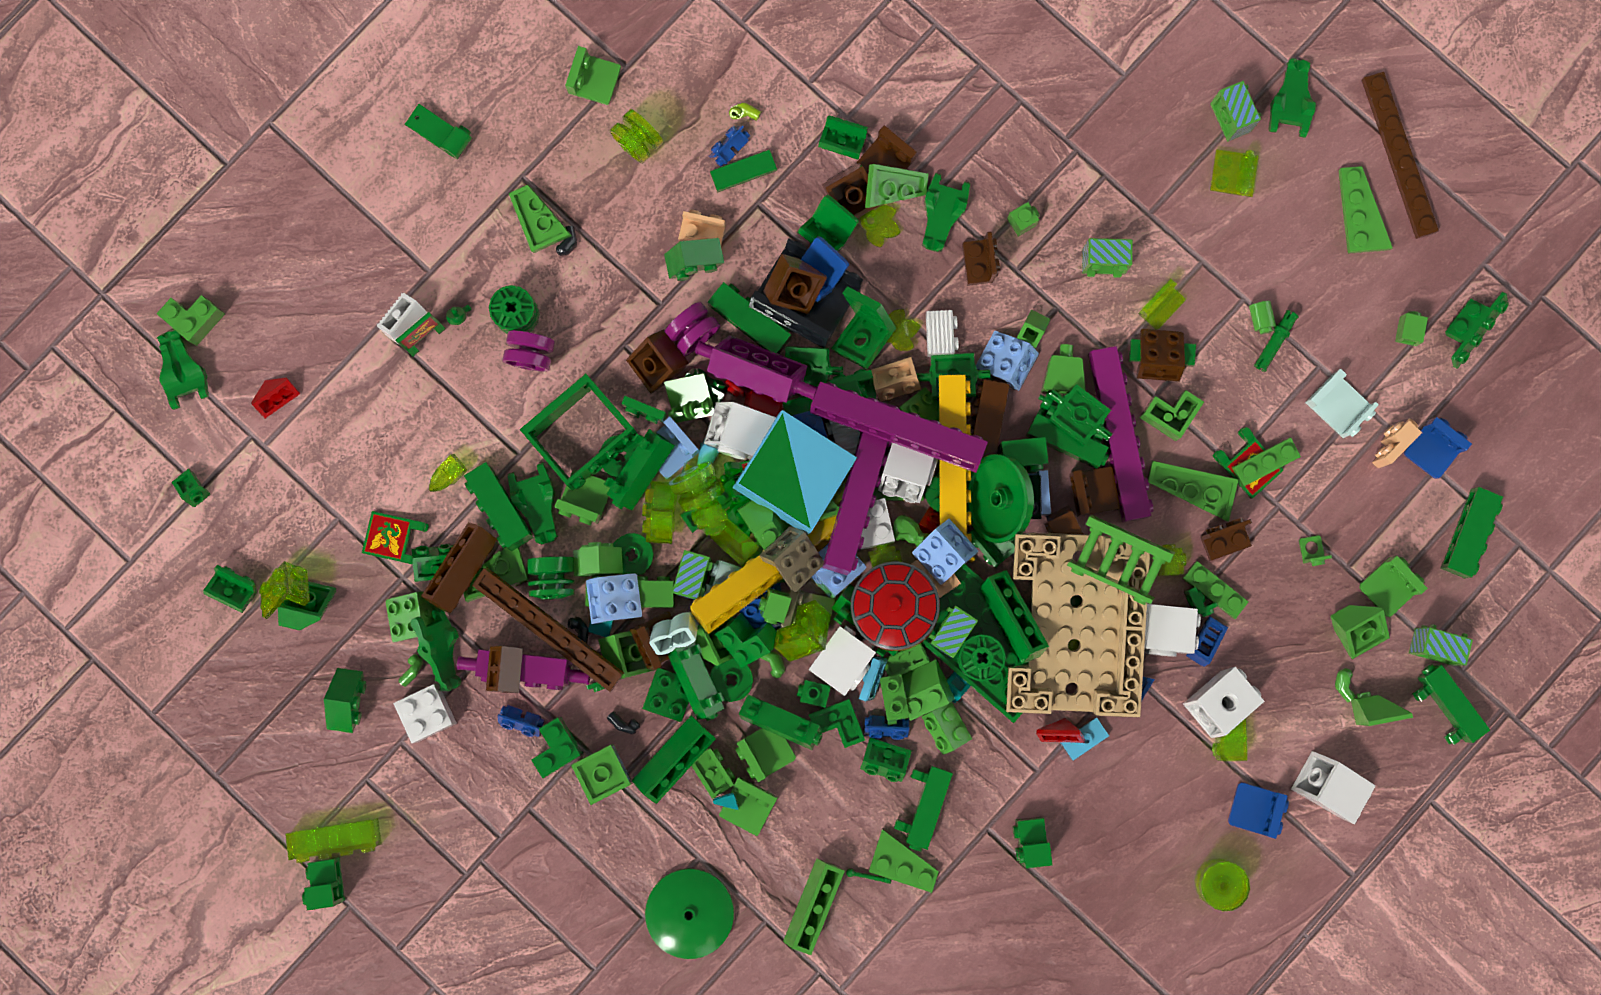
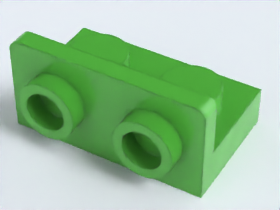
M902 675L880 678L888 726L897 725V720L909 718Z

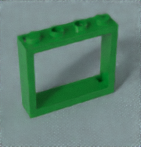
M584 374L520 429L572 491L582 487L586 479L591 475L597 474L602 469V465L608 460L616 458L622 448L631 445L633 438L637 434L635 429L587 374ZM592 390L626 430L575 474L569 477L536 437Z

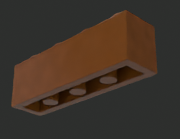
M984 379L982 385L978 384L976 397L979 398L978 406L974 405L972 411V418L975 419L974 427H971V435L980 436L984 441L988 442L982 458L997 454L1010 384Z
M468 522L421 597L437 608L451 613L458 606L463 593L470 587L473 577L481 569L485 558L493 550L497 538L481 526Z

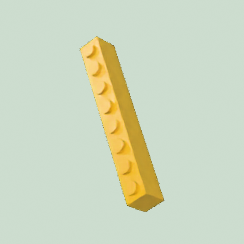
M939 375V422L945 427L958 428L963 433L971 436V424H966V416L971 415L970 402H966V394H970V381H966V375ZM940 460V525L950 519L972 543L971 534H967V525H971V512H967V503H971V490H967V481H971V471Z
M837 516L817 522L812 532L807 535L818 552L829 543ZM760 556L751 558L743 568L733 571L724 582L714 585L705 596L695 599L690 606L692 615L709 634L766 592L768 588L782 580L783 577L775 566L763 562Z

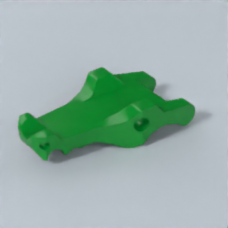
M1292 58L1286 64L1287 68L1282 87L1270 103L1269 132L1276 133L1278 124L1282 123L1300 126L1299 137L1306 138L1316 108V103L1312 100L1308 90L1310 62Z
M935 173L924 201L927 225L922 246L934 252L943 251L951 227L964 215L970 190V183L966 181L962 185V191L940 185L939 182L941 181L942 174Z
M176 330L159 335L157 339L160 343L159 348L163 359L159 381L165 391L170 407L173 410L180 408L178 398L198 391L201 399L209 397L207 373L189 355L182 336Z
M542 462L536 464L539 472L537 476L517 482V476L514 472L507 474L512 504L528 519L536 543L544 545L555 541L558 535L552 513L555 490L547 469Z
M436 608L432 611L435 622L425 626L423 619L418 616L411 620V626L419 641L417 652L431 665L435 681L440 684V689L438 690L451 691L461 684V678L456 675L453 660L454 644L459 635L457 629L451 626L445 612Z

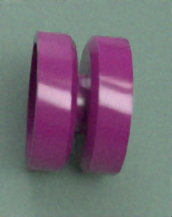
M697 302L685 309L665 330V333L672 341L679 340L677 347L684 356L693 353L700 341L706 343L720 328V324L713 316L706 317L708 310L702 302Z
M508 331L506 343L512 348L504 350L502 362L525 370L548 372L551 359L543 354L553 352L555 341L549 337L530 332Z

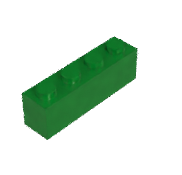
M723 282L707 302L708 306L761 348L780 354L791 340V334L789 333L791 330L781 324L778 325L772 319L750 308L751 298H743L738 294L740 292L738 288L731 283L727 285Z
M487 462L464 475L467 480L464 483L471 495L473 493L476 495L478 500L475 503L481 512H486L489 517L486 521L492 530L496 529L498 532L497 540L503 549L507 547L510 551H514L534 538L515 505L512 504V500L494 470Z
M1481 487L1470 490L1440 569L1464 579L1473 578L1480 568L1479 559L1486 552L1488 546L1486 543L1487 538L1493 533L1495 528V517L1502 510L1503 503L1501 502L1503 496Z
M1007 570L989 576L980 587V590L1021 664L1039 658L1049 645Z
M691 715L632 779V782L644 796L657 804L716 738L702 723Z

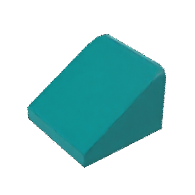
M590 620L589 632L608 637L610 636L614 620L591 624Z
M955 672L946 680L955 697V700L952 701L953 703H956L971 687Z
M734 792L713 799V804L739 810Z

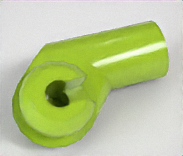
M745 102L734 105L729 110V116L732 119L748 116L757 121L762 113Z

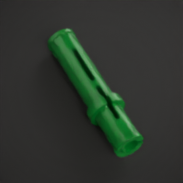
M1286 310L1279 325L1274 327V333L1258 360L1254 363L1255 368L1262 372L1267 371L1285 338H1289L1290 330L1299 318L1296 313L1292 312L1290 314L1291 311Z

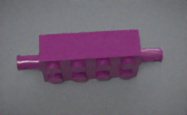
M730 335L715 347L703 341L697 344L695 354L710 359L707 372L714 374L717 378L730 380L737 386L748 387L757 394L773 397L777 402L786 403L796 394L814 399L818 387L803 382L807 365Z
M478 650L477 658L459 656L457 670L475 671V676L481 677V681L487 682L489 650ZM522 654L520 681L525 682L526 687L538 688L541 687V684H547L546 689L563 690V686H569L570 682L589 685L590 676L582 670L571 669L572 662L568 659Z

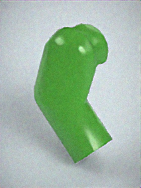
M772 651L761 657V659L770 662L772 668L771 675L774 678H780L785 672L782 657Z
M413 654L408 659L411 667L398 679L399 683L404 687L418 675L423 665L422 658H419L417 654Z
M1344 668L1336 676L1335 688L1348 703L1356 695L1349 688L1353 676L1352 671Z

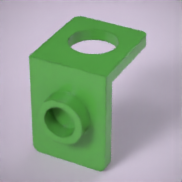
M1321 536L1299 539L1303 564L1311 562L1312 566L1323 565L1326 559L1332 558V555H1324ZM1310 541L1315 542L1318 547L1317 552L1314 554H1309L1305 548L1306 544Z

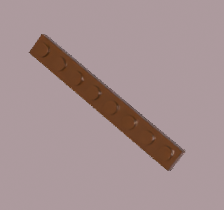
M1381 72L1364 77L1361 81L1415 238L1418 239L1435 234L1439 229L1385 73Z
M488 567L482 570L472 585L609 692L615 688L624 675L623 671Z

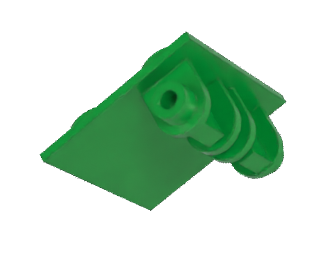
M662 668L656 669L642 707L643 710L678 722L682 721L689 701L677 674Z

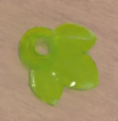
M883 205L860 217V224L866 230V237L874 246L882 247L884 238H893L900 234L898 225L892 220L896 213L895 208ZM873 218L875 222L873 224L867 223V219Z
M904 309L892 311L889 317L896 329L886 343H891L899 351L914 349L910 338L919 331L920 324L913 320L905 319Z

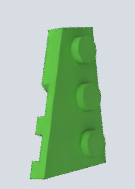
M870 164L865 208L926 195L928 173Z
M525 185L509 193L531 252L536 253L572 236L531 186Z
M506 547L501 552L499 551L493 555V558L483 564L481 569L475 574L470 587L463 594L466 602L485 597L484 594L472 585L486 567L512 587L528 582L529 578L519 547L514 551H510Z
M881 830L869 872L932 893L939 871L886 831Z

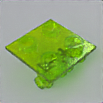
M1216 149L1210 191L1253 197L1259 156L1254 155L1252 150H1247L1246 153Z

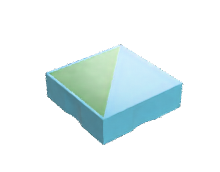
M781 410L732 488L755 503L771 509L782 520L808 535L814 529L857 457Z

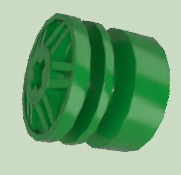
M513 285L505 286L497 290L490 299V317L504 333L508 334V331L513 330L531 332L538 324L540 316L538 305L528 291ZM510 306L516 308L514 313L509 310Z
M573 557L527 559L528 574L538 576V580L528 582V586H538V590L528 591L529 597L551 600L575 595V589H565V585L575 584L574 580L564 579V574L574 572Z
M978 634L970 636L964 641L957 652L956 659L958 667L964 675L972 680L984 682L994 679L1001 673L1005 666L1006 656L1004 648L998 640L988 635ZM985 652L987 654L985 656L986 663H978L977 653L983 654Z

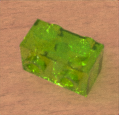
M712 494L691 500L694 512H691V517L698 530H702L706 536H716L721 534L722 530L727 529L725 523L728 521L725 508L722 509L721 504Z

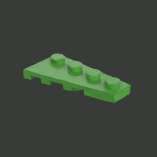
M1363 167L1340 168L1338 171L1348 254L1391 250L1393 247Z
M1156 461L1151 462L1147 479L1148 483L1229 522L1238 479Z

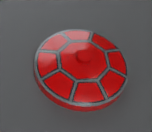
M887 562L870 569L858 581L852 594L851 614L857 630L868 642L884 650L902 651L919 645L932 633L940 614V599L934 583L921 569L904 562Z

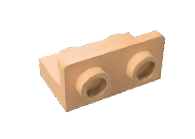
M696 210L683 211V221L678 237L679 241L719 238L722 245L726 223L725 220H722L721 216L710 214L708 217L701 215V212Z
M911 357L871 370L874 387L881 402L921 389Z

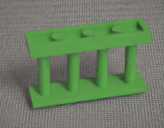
M1089 516L1086 525L1090 526L1089 530L1091 533L1078 561L1070 560L1067 566L1071 567V571L1077 575L1084 576L1086 574L1134 596L1133 600L1140 604H1151L1155 597L1148 595L1161 565L1165 564L1166 561L1170 563L1175 552L1096 516ZM1105 533L1111 536L1110 540L1112 542L1099 570L1096 571L1087 567L1086 563L1099 535L1102 536ZM1125 542L1132 546L1131 549L1133 551L1118 581L1107 576V572L1119 546ZM1147 552L1153 555V563L1141 589L1137 590L1127 584L1140 555Z

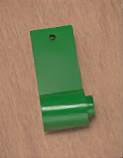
M420 104L417 105L404 124L457 160L472 139L470 136L471 132L462 125L459 128L451 126Z

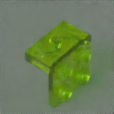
M286 561L274 569L270 578L263 582L259 589L261 594L260 608L263 618L268 619L285 599L306 606L310 601L306 569Z

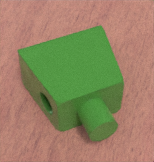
M1061 344L1060 355H1052L1050 357L1041 392H1048L1054 389L1059 394H1068L1076 384L1085 390L1083 359L1073 357V345Z

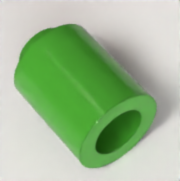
M1263 301L1250 305L1249 310L1254 331H1259L1260 335L1273 332L1272 328L1276 327L1271 302Z

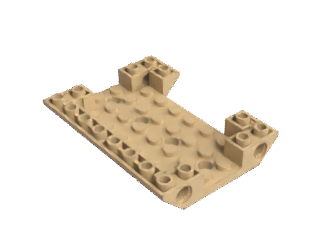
M1035 532L1015 534L1013 579L1032 580L1031 615L1049 647L1039 658L1029 661L1028 664L1008 667L1006 712L1051 714V710L1087 711L1093 712L1097 716L1140 717L1147 603L1146 605L1134 601V596L1086 574L1080 576L1071 571L1072 568L1067 565L1070 560H1073V554L1076 551L1083 550L1089 535ZM1099 535L1086 563L1087 567L1096 571L1099 570L1112 542L1110 540L1111 536ZM1124 542L1123 545L1119 546L1107 576L1119 581L1133 551L1131 545ZM1144 552V554L1140 555L1127 584L1137 590L1141 589L1149 571V553ZM1074 595H1080L1082 598V603L1077 607L1070 604V599ZM1071 639H1077L1080 645L1078 649L1070 650L1068 649V642ZM1069 683L1077 684V690L1073 694H1068L1065 691L1066 685Z

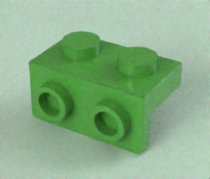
M952 702L922 716L925 727L931 733L936 747L943 755L956 750L972 740Z
M710 747L695 761L692 768L713 799L734 786L733 780L736 777L729 767L725 769L721 761L724 759L718 749L713 751L712 747Z

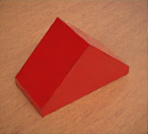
M753 389L746 392L744 406L773 417H777L781 412L783 402H777L773 397L765 394H757Z

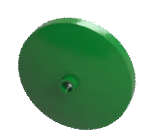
M993 454L982 458L977 472L971 471V481H967V490H971V503H967V512H971V524L975 531L989 542L1005 543L1015 540V534H1022L1026 530L1032 517L1034 493L1030 477L1023 465L1009 455Z
M685 868L671 872L655 885L648 897L645 909L647 929L654 942L663 951L674 957L697 959L707 956L724 943L731 931L734 920V905L731 895L722 881L707 871ZM685 912H692L693 917L687 919Z

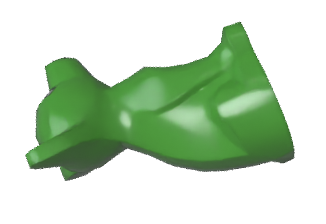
M906 515L897 517L894 522V539L897 541L899 539L902 541L906 540L918 547L930 535L922 533L919 525Z

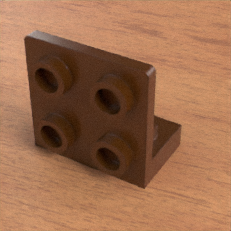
M883 125L878 131V138L860 157L857 164H861L867 174H869L870 164L907 170L915 161L917 152Z
M987 232L984 240L962 243L967 286L993 283L1000 271L999 259H995L997 240L996 237H992V232Z
M1141 329V359L1137 368V378L1180 382L1185 368L1184 333L1179 331Z
M1112 467L1088 471L1078 470L1069 474L1077 517L1120 509Z
M1241 517L1227 522L1226 528L1222 524L1205 530L1207 535L1201 536V540L1209 561L1251 547L1252 544L1245 525L1252 523L1251 519L1244 521V518Z
M669 611L630 629L647 669L655 670L662 666V662L669 659L668 654L657 655L649 644L652 627L660 621L673 619Z

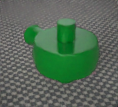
M469 305L463 308L452 307L447 311L446 319L451 325H460L466 320V313L472 309Z
M1048 391L1045 396L1039 395L1038 399L1042 403L1037 414L1044 416V413L1048 411L1051 404L1054 406L1058 404L1048 397L1051 391Z

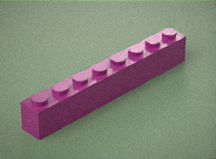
M1117 346L1092 350L1088 357L1096 397L1098 401L1111 410L1104 420L1103 427L1113 433L1108 441L1106 439L1105 441L1106 446L1109 447V460L1113 468L1122 523L1151 517V512L1154 511L1152 500L1148 499L1147 491H1149L1148 480L1143 476L1142 470L1145 469L1144 459L1139 457L1138 448H1140V440L1138 435L1135 436L1134 427H1136L1135 416L1130 413L1129 406L1132 405L1131 396L1129 393H1126L1125 389L1127 376L1125 372L1122 373L1121 364H1123L1121 351L1118 352Z
M820 382L811 404L810 413L975 473L978 470L988 443L980 436H970L958 428L945 427L936 420H926L916 413L903 412L894 405L887 406L881 404L874 398H864L852 390L845 391L839 389L835 384Z
M879 401V403H881V404H884V405H887V406L890 405V404H887V403H884V402ZM861 431L854 454L857 458L849 471L822 568L848 575L851 570L855 571L858 563V558L855 556L857 549L861 550L864 542V537L861 536L863 528L867 529L870 521V516H867L869 508L872 509L876 496L873 495L875 487H879L882 476L878 474L880 467L884 468L887 455L884 453L886 447H890L891 442Z

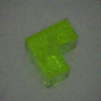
M651 481L650 489H646L645 502L647 503H643L642 516H646V520H643L642 533H646V542L672 544L675 530L677 483Z
M816 600L799 605L797 607L795 624L777 630L774 648L789 662L825 650L831 614Z

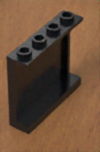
M788 238L781 254L802 259L808 249L802 243ZM778 258L758 291L755 290L752 295L749 307L825 348L850 307L842 293L847 286L859 292L864 280L858 274L846 270L831 293L818 302L815 300L809 314L771 304L764 293L766 284L779 260Z

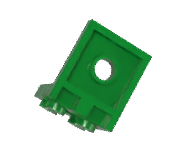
M847 286L842 294L855 312V315L831 349L834 353L868 369L896 327L881 303ZM866 338V342L863 345H856L859 339Z

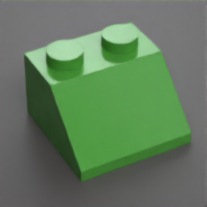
M631 631L598 640L602 656L624 672L621 679L655 671L647 669Z
M937 659L902 675L910 721L955 700Z

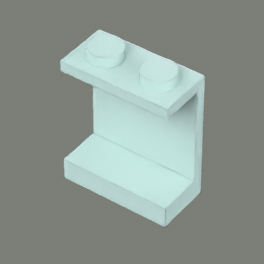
M1339 369L1305 403L1342 438L1347 436L1353 437L1361 430L1359 425L1364 420L1369 421L1376 414L1374 410L1379 404L1377 402L1370 404L1343 379L1347 374L1342 369Z

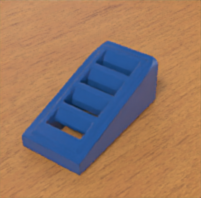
M1209 616L1197 635L1199 637L1198 649H1195L1194 654H1187L1186 656L1203 667L1210 664L1228 627ZM1209 627H1212L1213 629L1217 630L1219 634L1217 635L1216 633L1209 630ZM1205 634L1213 638L1214 642L1206 638ZM1201 642L1210 647V649H1207L1204 646H1202Z

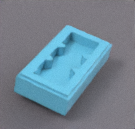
M879 656L872 659L870 669L863 677L864 685L859 699L866 702L875 698L880 678H882L888 661L886 658Z
M1094 718L1079 728L1085 738V743L1060 742L1072 760H1075L1109 737L1098 718Z

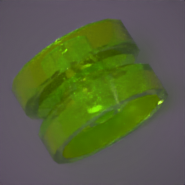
M629 109L622 116L625 125L617 122L609 129V133L624 151L643 164L650 157L648 148L657 150L664 142L648 121L633 109Z
M711 461L698 464L670 481L669 486L675 495H681L678 503L684 512L692 511L711 502L725 491L726 488L722 480L713 478L716 474V469Z
M1221 858L1211 859L1201 865L1195 876V890L1198 896L1214 909L1233 911L1241 907L1248 899L1250 892L1249 878L1245 871L1235 863ZM1222 882L1225 883L1224 887H1220V884Z

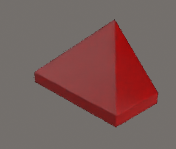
M287 377L265 380L251 404L266 419L300 395V392Z
M1066 718L1036 730V734L1041 742L1085 743V738L1081 731Z

